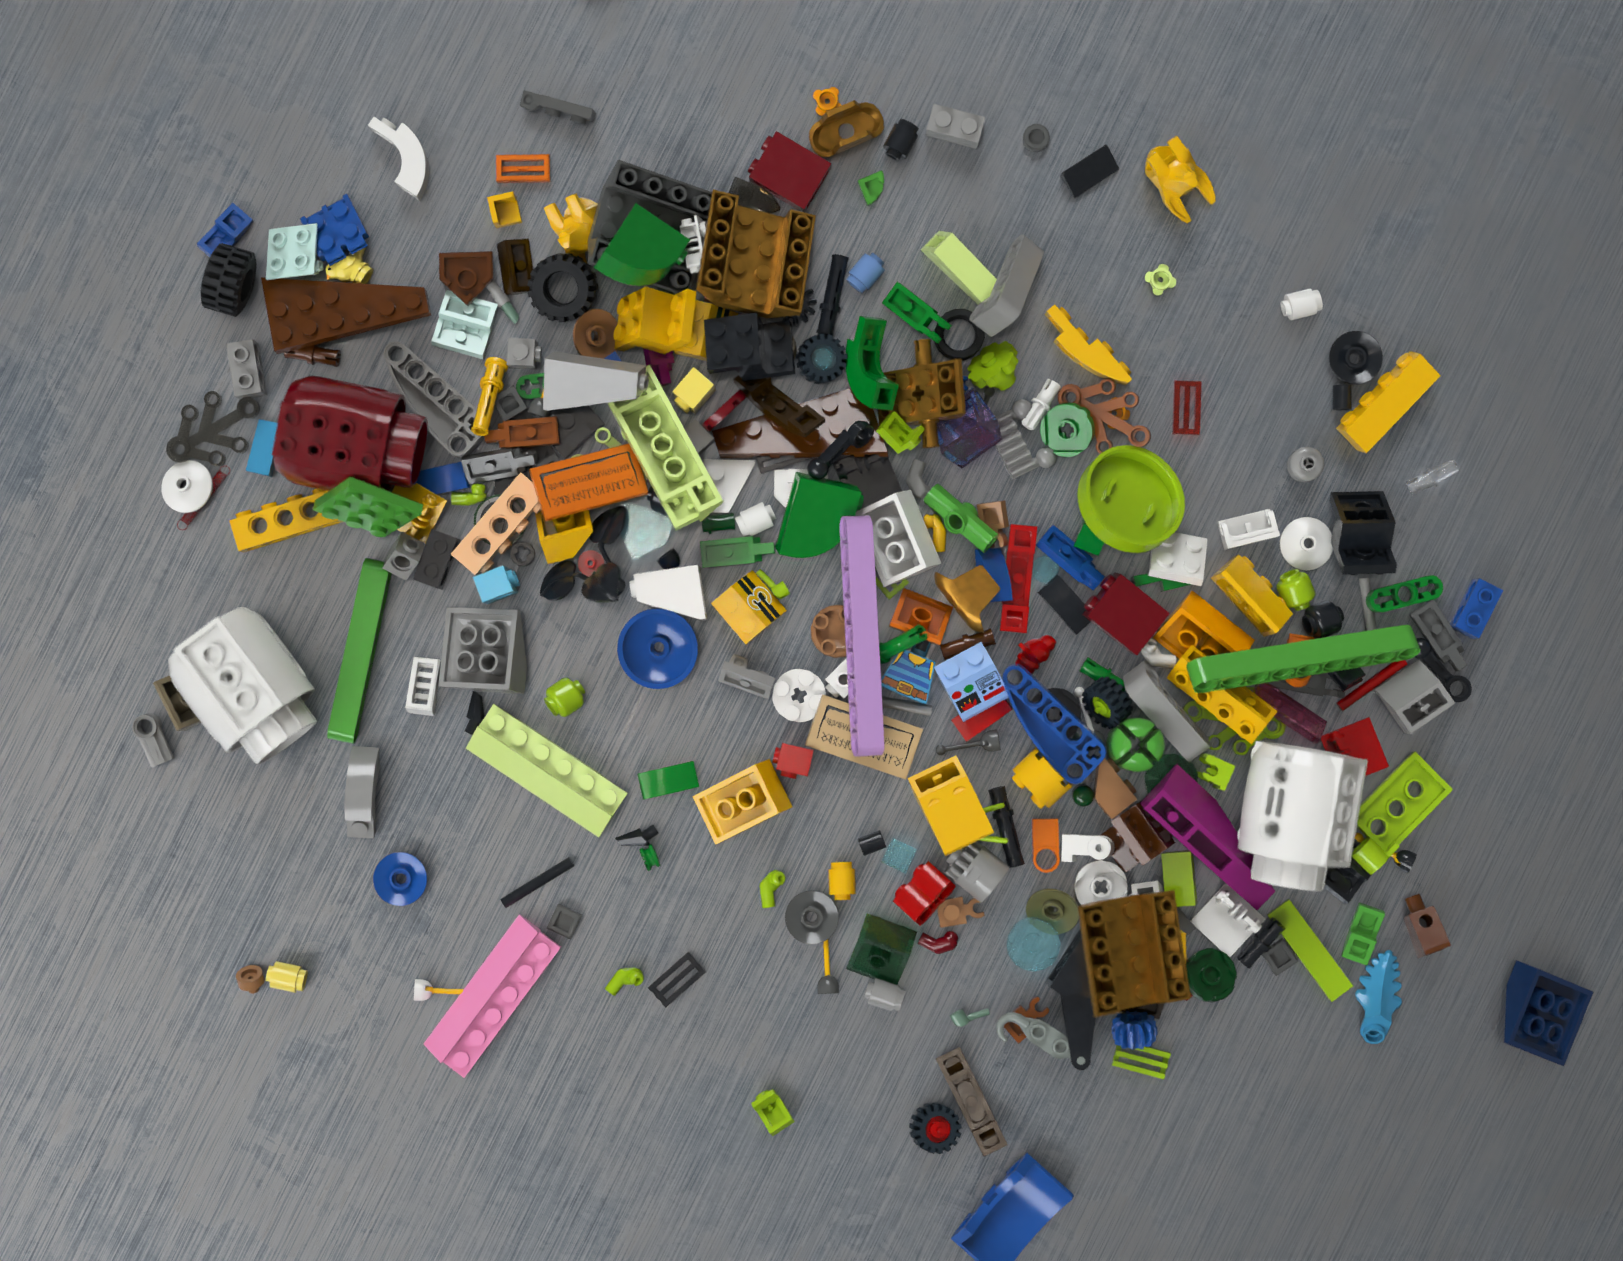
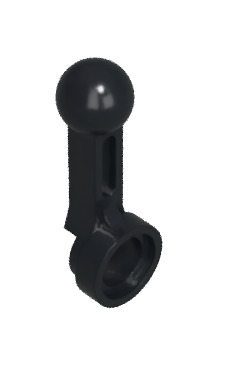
M856 421L849 427L848 431L843 429L841 434L818 458H814L809 462L807 466L808 474L814 479L824 478L828 474L829 467L849 446H854L855 448L865 446L871 440L874 428L866 421Z
M1416 638L1421 650L1415 658L1424 661L1438 677L1454 702L1467 700L1472 692L1470 681L1464 676L1452 675L1431 652L1429 641L1425 638ZM1460 681L1463 686L1462 692L1457 696H1453L1450 692V686L1453 682Z

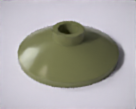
M1057 889L1039 890L1030 896L1026 904V915L1031 924L1049 934L1068 932L1074 928L1079 919L1076 901L1069 894Z

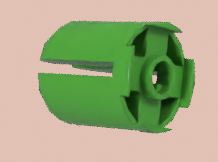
M1128 718L1108 732L1106 741L1107 754L1121 769L1134 772L1147 771L1154 767L1152 765L1153 761L1159 762L1163 757L1165 749L1164 735L1160 729H1154L1153 726L1155 724L1150 720ZM1129 737H1132L1133 740L1138 738L1140 741L1137 744L1139 747L1137 751L1135 749H1132V752L1128 751L1132 748V742L1129 740Z

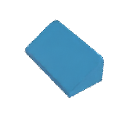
M258 420L246 471L269 477L273 476L275 466L272 451L277 423Z

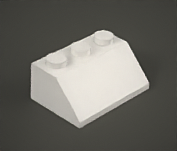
M911 490L896 492L856 512L855 516H870L872 519L875 567L883 587L921 574L942 564Z

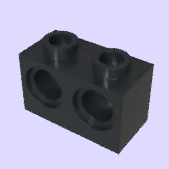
M431 529L413 580L442 590L454 560L451 553L460 544L461 540Z

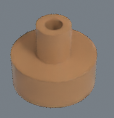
M257 965L245 966L236 973L238 987L243 991H249L251 994L257 993L259 987L265 981L262 968Z

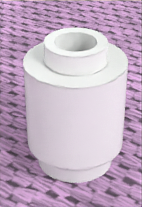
M1306 289L1285 294L1284 300L1281 301L1282 313L1285 317L1288 316L1291 321L1316 315L1317 311H1321L1323 308L1322 298L1318 290Z
M763 502L740 512V516L735 517L743 537L747 535L754 536L773 527L772 521L776 519L770 504L764 506Z

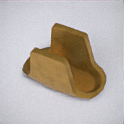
M853 100L827 111L811 127L809 131L810 144L819 156H833L879 136L884 130L883 117L874 104L868 102L858 103ZM843 124L852 125L854 135L847 139L842 138L838 132L839 127Z
M979 565L955 579H949L935 572L936 586L949 603L953 605L957 613L972 630L984 632L980 612L1000 591V587L986 569Z

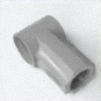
M148 713L138 716L133 722L132 729L139 738L152 768L174 759V756L162 731L160 718L155 714ZM144 719L151 721L153 725L151 733L143 731L141 723Z

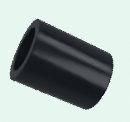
M1333 385V410H1352V385Z
M880 830L858 838L864 856L887 848Z

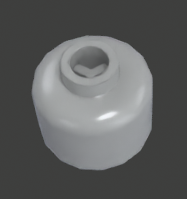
M1309 446L1301 447L1292 452L1288 457L1287 471L1296 481L1302 483L1310 482L1318 478L1323 472L1324 458L1315 448Z

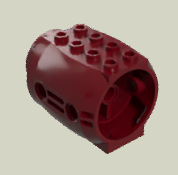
M307 376L293 381L285 394L284 400L281 401L272 451L276 471L294 484L326 491L335 488L349 477L386 491L390 490L391 485L413 488L418 480L424 459L428 420L421 415L406 413V400L402 394L325 377Z

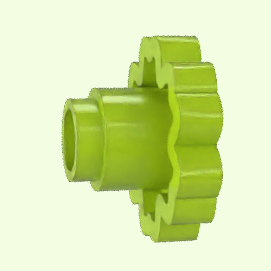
M1003 341L1000 344L993 342L989 346L984 347L980 355L972 358L967 368L970 372L968 378L979 389L984 388L986 385L990 388H998L999 390L1010 388L1016 381L1014 370L1019 362L1016 357L1018 354L1017 350L1007 341Z

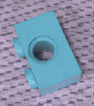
M500 566L473 577L480 598L486 604H491L517 594L516 587L520 586L516 572L512 571V569L509 570L506 566Z

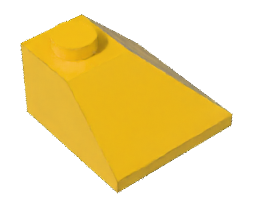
M589 510L549 521L544 520L542 511L538 514L535 513L539 540L547 564L574 558L593 532Z

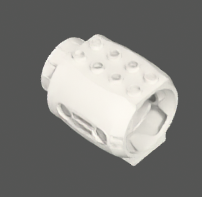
M239 607L221 617H216L173 649L175 652L168 659L169 673L174 686L211 736L220 743L226 753H231L244 747L252 760L259 765L293 744L317 723L316 718L304 703L315 692L314 687L268 622L260 614L248 608Z
M1255 741V747L1251 752L1252 761L1244 792L1241 825L1237 835L1239 841L1238 849L1254 854L1251 878L1260 882L1288 888L1323 891L1327 867H1350L1368 760L1318 749Z

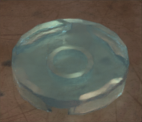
M1036 917L1022 919L1013 925L1008 934L1006 946L1008 955L1015 965L1023 970L1039 971L1046 969L1054 963L1059 955L1060 940L1058 932L1051 923Z

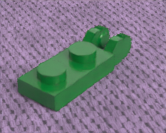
M898 281L882 302L883 305L921 334L924 333L938 344L942 340L940 335L927 328L932 320H935L939 326L947 330L952 326L939 316L935 309Z

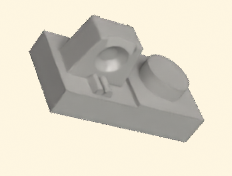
M736 654L732 655L729 662L724 661L718 679L719 682L766 699L769 698L775 681L774 677L769 676L764 671L747 669L748 659Z

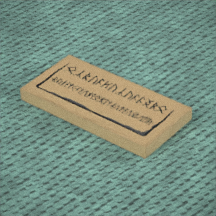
M822 694L805 745L906 780L923 729L883 715V754L855 757L851 749L849 703Z

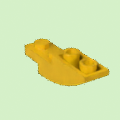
M1054 304L1046 311L1045 316L1060 332L1054 343L1075 363L1103 379H1111L1117 384L1127 385L1132 380L1129 376L1131 374L1130 369L1123 361L1117 362L1112 356L1114 353L1113 349L1106 341L1101 343L1097 338L1089 345L1086 342L1089 339L1086 333L1080 327L1075 329L1070 323L1071 316L1063 307L1058 308Z

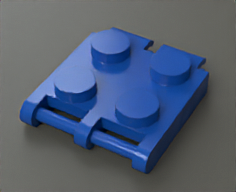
M347 193L342 196L343 199L328 207L327 205L322 206V210L307 218L305 216L300 218L303 225L318 224L316 253L322 262L327 261L330 266L346 258L344 250L348 249L352 255L368 246L365 239L369 238V235Z

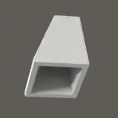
M698 565L633 574L634 580L629 581L631 596L637 598L638 602L697 620H707L702 578Z

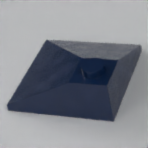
M1516 960L1506 985L1504 1043L1564 1066L1593 991Z

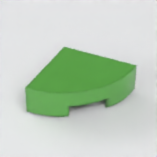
M882 170L858 180L867 206L873 204L882 193L884 187V174Z

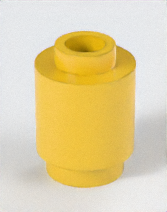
M852 862L831 863V869H828L829 895H834L835 900H851V895L856 894L855 869H852Z

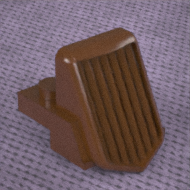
M1140 802L1112 820L1113 826L1101 834L1108 836L1114 842L1115 849L1111 856L1124 872L1130 871L1139 863L1144 866L1176 843L1172 838L1173 835L1142 807Z

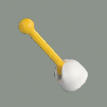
M415 979L414 1001L427 1000L433 993L461 994L464 989L433 988L430 982L423 979Z

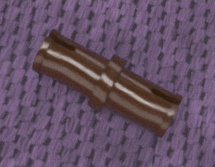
M318 345L284 353L285 358L307 361L311 365L321 363L338 367L341 359L337 358V356H341L340 350L321 348Z
M989 628L984 632L970 636L964 634L960 639L940 644V649L946 661L982 642L984 647L996 645L992 630Z

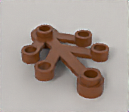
M1103 379L1099 384L1082 389L1075 384H1067L1059 391L1058 402L1059 404L1069 402L1067 396L1073 392L1076 395V399L1072 403L1089 410L1095 425L1096 450L1099 454L1103 452L1100 449L1102 442H1107L1109 449L1113 447V443L1107 438L1103 422L1128 435L1129 442L1133 446L1144 447L1150 442L1151 432L1147 427L1141 425L1132 426L1109 413V411L1123 407H1136L1139 403V396L1135 392H1126L1122 397L1093 404L1086 400V398L1101 393L1105 395L1113 394L1116 390V383L1113 380ZM1106 382H1110L1112 385V389L1109 392H1105L1103 389V385ZM1128 395L1135 397V402L1132 405L1126 402ZM1139 431L1145 433V439L1141 442L1136 438V434Z

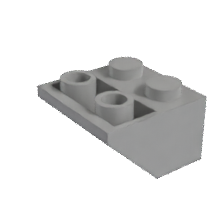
M1419 659L1374 689L1404 734H1412L1456 704L1440 680Z

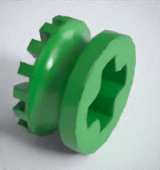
M652 844L649 845L648 849H639L648 871L651 870L652 866H661Z

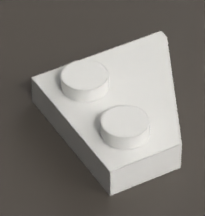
M703 459V464L723 499V503L712 513L729 514L755 466V460Z

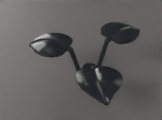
M618 506L603 512L592 523L593 532L589 538L593 543H598V548L606 563L602 564L596 571H593L590 577L575 572L576 564L572 561H563L556 564L543 579L540 588L541 597L550 601L563 599L572 591L575 585V578L585 580L581 591L587 600L594 602H616L619 600L618 596L624 591L626 584L620 578L621 573L618 565L611 563L604 549V544L614 543L621 535L626 519V508L624 506Z

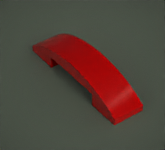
M1010 524L1006 565L1009 572L1013 600L1002 601L1000 631L1027 633L1037 526Z

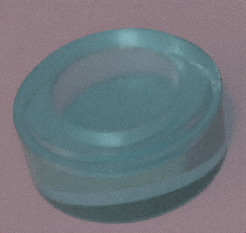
M1041 556L1033 562L1032 575L1038 582L1048 583L1058 574V564L1049 556Z

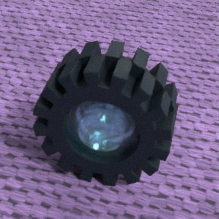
M818 334L808 338L799 347V353L796 354V359H798L796 365L797 368L800 367L801 369L799 373L802 376L805 375L807 377L806 380L809 382L814 381L815 384H824L836 379L843 373L842 370L847 364L845 363L847 354H844V350H846L844 345L841 346L839 344L841 341L838 338L833 339V336L830 334L827 336Z

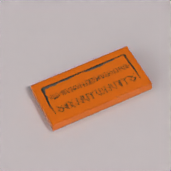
M629 443L531 468L529 471L545 521L648 494L640 463Z

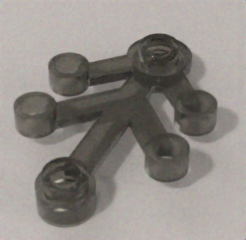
M210 391L204 396L205 407L199 430L190 437L192 421L198 418L199 411L193 405H186L182 408V421L178 436L170 439L166 446L167 455L171 460L182 463L190 458L209 462L215 467L223 466L226 462L224 453L217 450L207 452L194 448L203 442L232 448L233 451L240 454L248 450L249 443L246 439L242 437L232 438L218 433L243 418L254 419L260 412L259 403L251 397H244L237 403L236 410L212 423L215 410L222 403V397L219 393ZM211 395L217 396V402L215 404L209 403V397ZM248 404L254 406V410L250 414H247L245 411V407ZM192 408L194 415L191 418H187L186 411ZM242 440L244 448L237 450L236 443ZM179 445L185 447V451L182 454L176 452V448ZM220 454L221 461L215 464L213 456Z

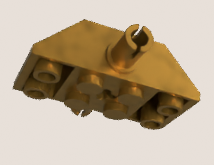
M931 339L915 340L916 364L914 367L883 372L889 380L899 384L893 410L878 409L879 426L888 414L895 411L908 425L920 424L925 428L922 432V448L940 447L937 423L943 420L962 418L966 414L961 359L932 363Z

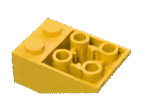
M956 755L908 778L912 792L945 856L994 833Z

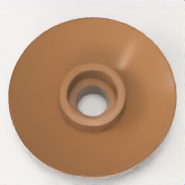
M591 309L580 316L573 330V341L578 353L582 356L604 359L614 351L617 352L614 349L615 340L613 337L617 326L616 319L609 312L602 309ZM591 332L594 333L593 340L591 339Z

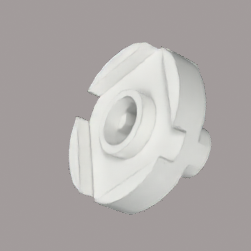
M793 669L779 677L774 685L772 699L780 715L789 721L805 722L814 718L821 695H826V692L818 676L808 670ZM795 688H799L800 691H806L807 695L803 697V703H799L798 700H792L791 696L795 694Z
M1095 860L1089 862L1076 874L1073 889L1076 899L1081 905L1127 896L1128 885L1126 875L1120 867L1110 861ZM1097 880L1099 882L1106 880V893L1101 891L1098 894L1095 893L1096 886L1094 883Z

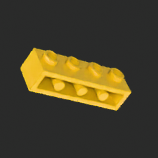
M1410 351L1401 355L1396 361L1397 365L1390 372H1386L1377 381L1378 385L1360 398V404L1341 418V424L1336 429L1357 451L1367 453L1441 376L1420 353Z
M1192 645L1181 656L1166 678L1193 698L1197 704L1203 706L1216 716L1219 721L1229 726L1241 738L1253 744L1278 711L1246 686L1196 693L1186 665L1191 660L1206 657V655Z

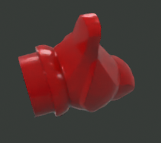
M1044 635L1040 639H1031L1024 644L1020 642L1018 646L1022 651L1017 655L1015 664L1022 665L1033 674L1035 670L1039 669L1040 663L1049 658L1050 652L1056 646V640L1050 635Z

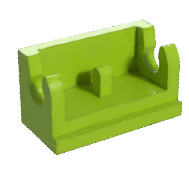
M1202 753L1198 760L1210 767L1206 768L1208 773L1196 771L1195 774L1201 780L1213 784V788L1225 791L1236 766L1210 754Z
M1190 850L1162 853L1164 891L1174 890L1177 907L1196 906L1198 902L1193 853Z

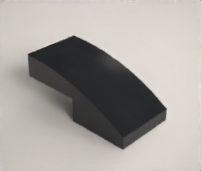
M1056 575L1038 592L1048 606L1058 614L1074 634L1077 635L1091 622L1082 615L1086 611L1084 608L1085 603L1059 575Z

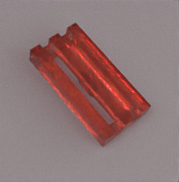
M1174 381L1172 435H1200L1202 381ZM1180 386L1184 387L1183 428H1179ZM1190 387H1195L1193 429H1189Z

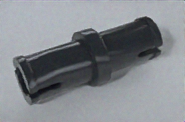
M1272 917L1258 935L1254 934L1252 936V942L1237 956L1238 960H1241L1240 962L1250 969L1264 951L1268 952L1271 949L1270 945L1285 930V927Z

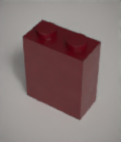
M776 131L773 137L769 135L761 147V150L764 152L760 159L755 158L747 171L750 173L749 181L798 211L805 213L830 172L832 163Z
M1114 572L1113 575L1109 574L1100 585L1102 589L1097 596L1093 595L1087 600L1084 605L1086 611L1082 615L1129 653L1137 656L1170 613L1122 574Z

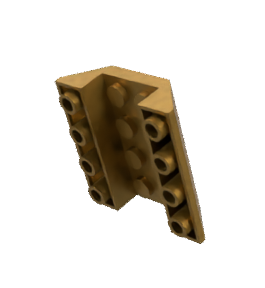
M713 189L696 290L715 306L743 313H757L758 316L764 318L800 315L816 215L790 209L786 216L782 217L738 206V195Z
M1174 890L1131 895L1078 906L1094 1017L1119 1013L1122 1009L1153 1003H1171L1191 999Z

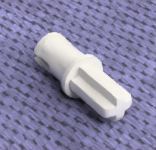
M1047 379L1037 397L1031 400L1033 402L1032 408L1026 418L1022 420L1024 427L1034 430L1045 412L1051 410L1050 405L1062 388L1057 382Z

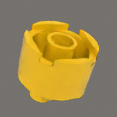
M1035 747L1013 768L1015 774L1012 779L1021 789L1027 787L1032 793L1031 800L1040 809L1044 806L1050 808L1073 787V784L1070 782L1065 784L1063 781L1064 777L1044 756L1040 757L1037 754L1039 750Z

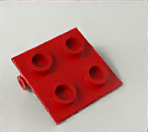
M1370 717L1319 736L1325 751L1368 760L1365 776L1389 767Z

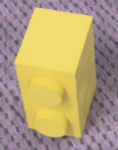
M693 367L672 392L675 396L674 402L686 414L689 411L696 414L716 389L711 381Z

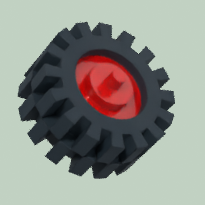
M932 1102V1104H924V1108L919 1107L916 1110L918 1112L917 1115H912L911 1119L914 1121L909 1124V1128L912 1129L910 1135L915 1139L914 1143L920 1146V1148L929 1153L943 1154L944 1150L948 1152L952 1150L950 1148L951 1145L956 1146L958 1143L955 1140L957 1137H961L958 1129H962V1125L958 1123L960 1118L954 1114L955 1111L951 1108Z

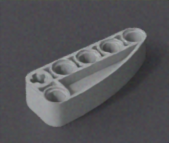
M397 341L387 344L383 353L386 364L399 392L404 395L409 408L414 414L427 418L430 434L452 455L457 458L470 455L484 439V436L476 435L471 431L477 408L404 344ZM395 349H403V358L400 361H392L391 353ZM416 366H422L424 369V374L419 379H413L411 376V371ZM437 383L443 384L444 392L438 397L432 396L431 388ZM455 401H462L464 404V409L460 414H453L451 412V406ZM460 438L465 439L466 448L462 452H455L453 448L454 442Z

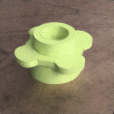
M1160 264L1158 269L1145 274V281L1152 286L1154 295L1160 296L1164 290L1173 288L1176 285V279L1172 277L1166 264ZM1158 278H1163V282H1159Z

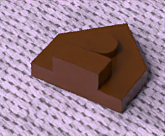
M493 252L439 253L440 281L469 306L494 280Z

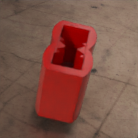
M928 861L926 864L919 865L914 870L913 878L907 885L903 884L897 889L893 902L921 926L931 917L937 907L948 898L956 885Z

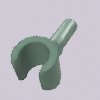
M987 1008L966 1016L964 1010L960 1009L951 1014L950 1018L954 1025L962 1027L970 1021L990 1015Z

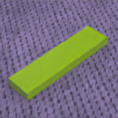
M1289 899L1267 914L1269 919L1273 917L1285 927L1281 935L1331 1002L1353 987Z

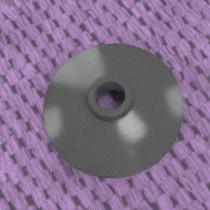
M811 890L799 893L789 902L785 912V923L788 931L796 940L805 944H819L826 941L833 935L838 926L839 914L834 901L819 891ZM809 912L817 914L815 921H808L807 914Z

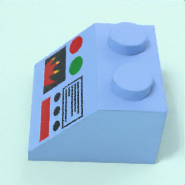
M982 642L934 667L942 686L963 722L1009 698L1004 682Z

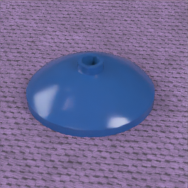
M653 608L636 614L625 624L618 639L617 652L623 670L633 681L647 688L664 689L680 683L690 674L697 660L698 642L693 628L681 615L665 609ZM656 642L663 643V651L655 649Z

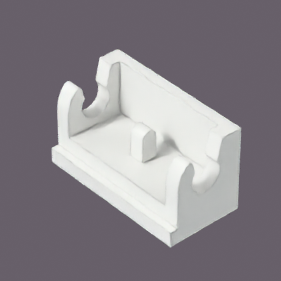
M1270 509L1217 522L1224 550L1280 536L1274 512Z

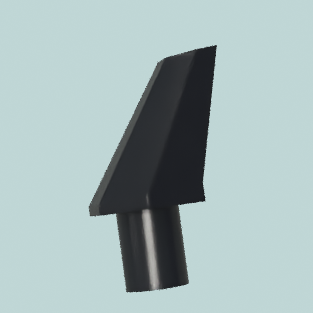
M475 691L472 693L466 715L470 720L465 732L471 735L474 734L477 726L484 719L482 696Z
M651 825L644 831L638 828L615 839L621 846H649L648 840L659 834L654 825Z

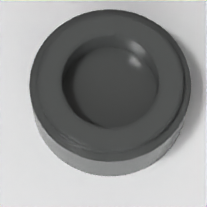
M1040 124L1030 125L1023 134V144L1032 152L1044 150L1050 140L1049 131Z

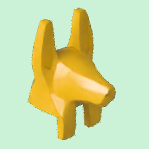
M1174 136L1167 142L1168 146H1156L1149 151L1146 158L1145 174L1159 189L1163 203L1169 211L1188 224L1191 218L1180 197L1188 194L1196 187L1210 205L1216 202L1212 183L1207 174L1196 165L1189 148L1184 146L1178 136Z
M577 193L565 198L568 207L565 210L564 217H562L555 203L544 207L551 228L559 236L557 240L565 249V253L573 254L576 257L579 256L583 258L582 261L587 263L585 252L588 251V238L598 204L584 197L579 198Z

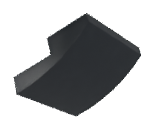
M1354 839L1353 850L1360 844L1356 839ZM1351 857L1350 867H1327L1324 888L1342 903L1347 904L1363 882L1367 881L1371 875Z

